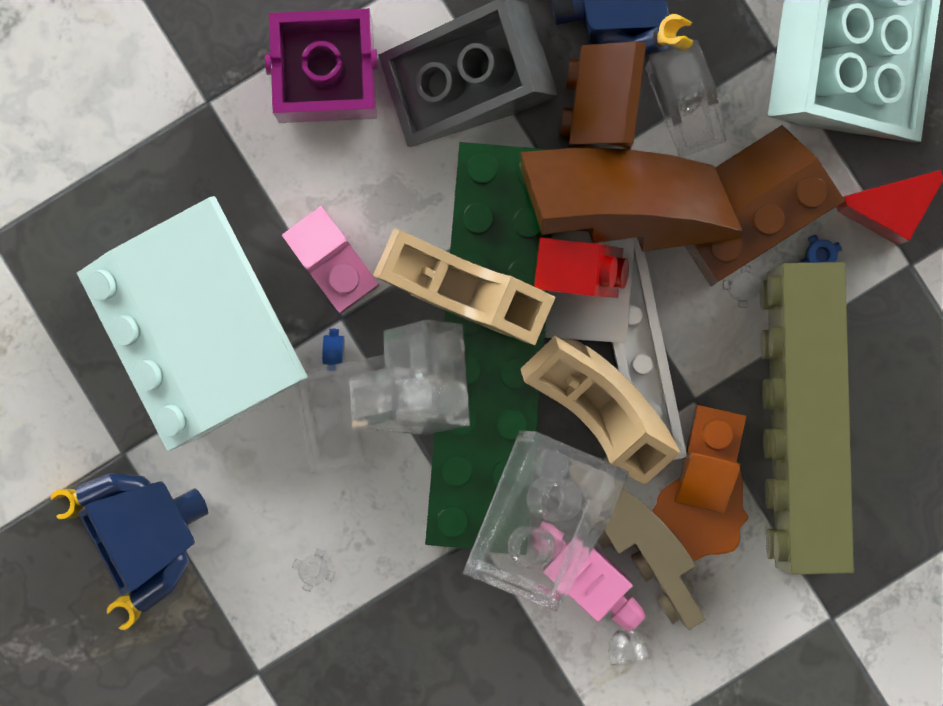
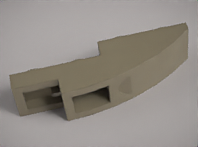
M574 462L564 466L569 477L561 482L576 506L585 502L595 519L589 522L588 526L602 549L611 545L614 551L620 554L634 545L638 552L631 555V558L646 582L653 577L664 593V595L657 598V601L672 625L680 620L688 630H691L704 622L706 618L680 578L681 575L697 565L665 523L643 502L603 475Z

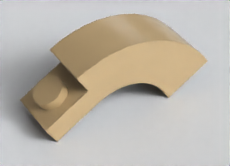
M393 229L373 274V277L406 291L411 296L466 320L532 345L536 344L556 298L519 279L473 264L398 229Z
M554 336L520 369L525 383L559 402L585 423L600 442L611 466L638 482L646 485L680 454L677 444L666 425L644 396L622 373L588 346L579 351L557 336Z

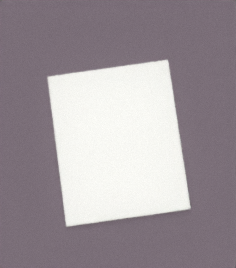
M574 230L553 233V239L592 243L589 231ZM635 238L603 242V245L624 248L623 258L628 259L629 272L627 283L624 289L619 288L618 298L548 291V294L556 298L546 319L545 338L557 336L560 339L627 343Z

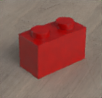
M540 237L534 287L545 291L618 298L619 288H625L629 272L628 259L623 258L624 248Z

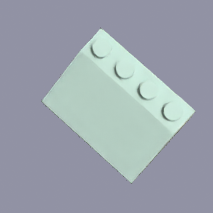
M784 0L768 117L807 127L914 143L921 142L940 0Z
M215 196L201 201L117 246L77 272L167 452L205 437L308 377Z

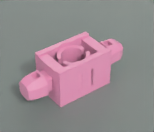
M541 520L529 533L532 543L543 555L546 552L551 555L543 564V571L597 622L610 610L613 613L611 615L613 621L623 629L633 631L646 616L642 606L632 595L628 598L625 596V593L633 586L630 583L631 579L578 529L565 540L562 537L564 531L551 521Z

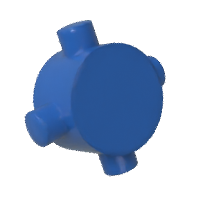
M816 234L808 238L810 245L806 249L805 258L801 259L800 262H836L838 252L842 251V247L839 242L833 244L828 240H819Z
M335 328L329 329V335H324L322 362L323 365H328V371L330 372L338 371V365H343L345 338L344 336H339V329Z

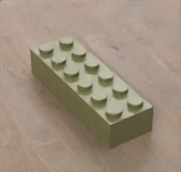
M845 262L783 263L767 272V280H761L760 306L762 310H768L769 330H762L761 354L763 359H770V379L763 380L762 401L764 409H771V429L764 430L763 447L765 459H772L773 479H766L765 503L766 508L773 509L774 529H767L766 532L768 559H775V567L789 574L854 573Z

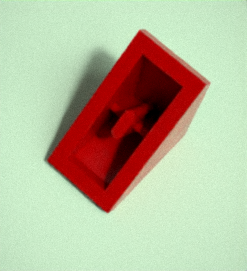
M941 170L846 195L843 197L845 202L836 208L839 213L899 246L911 239L943 182V174Z

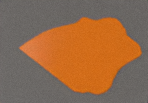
M739 471L725 513L676 503L675 499L680 477L660 491L657 497V504L652 509V512L677 537L693 561L708 554L719 555L735 551L739 545L740 528L748 520V515L743 509V480L741 471Z

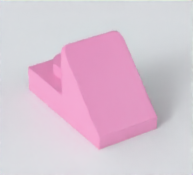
M322 206L282 234L302 265L311 274L340 315L380 286Z

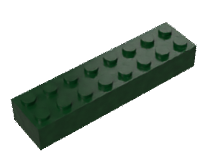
M459 142L450 254L494 272L512 276L534 287L540 237L553 239V233L542 235L520 168L521 152L550 149ZM445 311L425 545L527 553L540 391L524 382L520 369L544 346L545 323L536 344L532 345Z

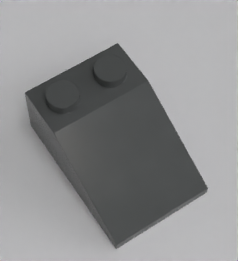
M517 0L492 1L378 54L408 147L417 146L520 113L559 96L529 4Z

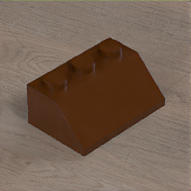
M781 125L715 167L742 228V238L688 245L685 248L711 287L845 202V199L819 159L790 131Z

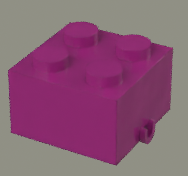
M370 8L269 13L270 54H265L266 74L271 75L273 114L279 123L377 119L375 70H378L377 49H374L373 20Z

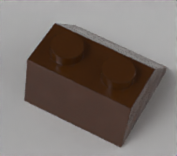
M633 41L582 45L579 60H569L566 88L575 89L573 109L563 107L560 137L569 138L568 148L628 150L632 148L646 42Z

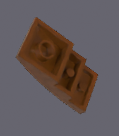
M566 148L521 152L520 168L542 235L588 229L593 243L637 237L642 252L742 238V228L714 165L668 154L628 149Z

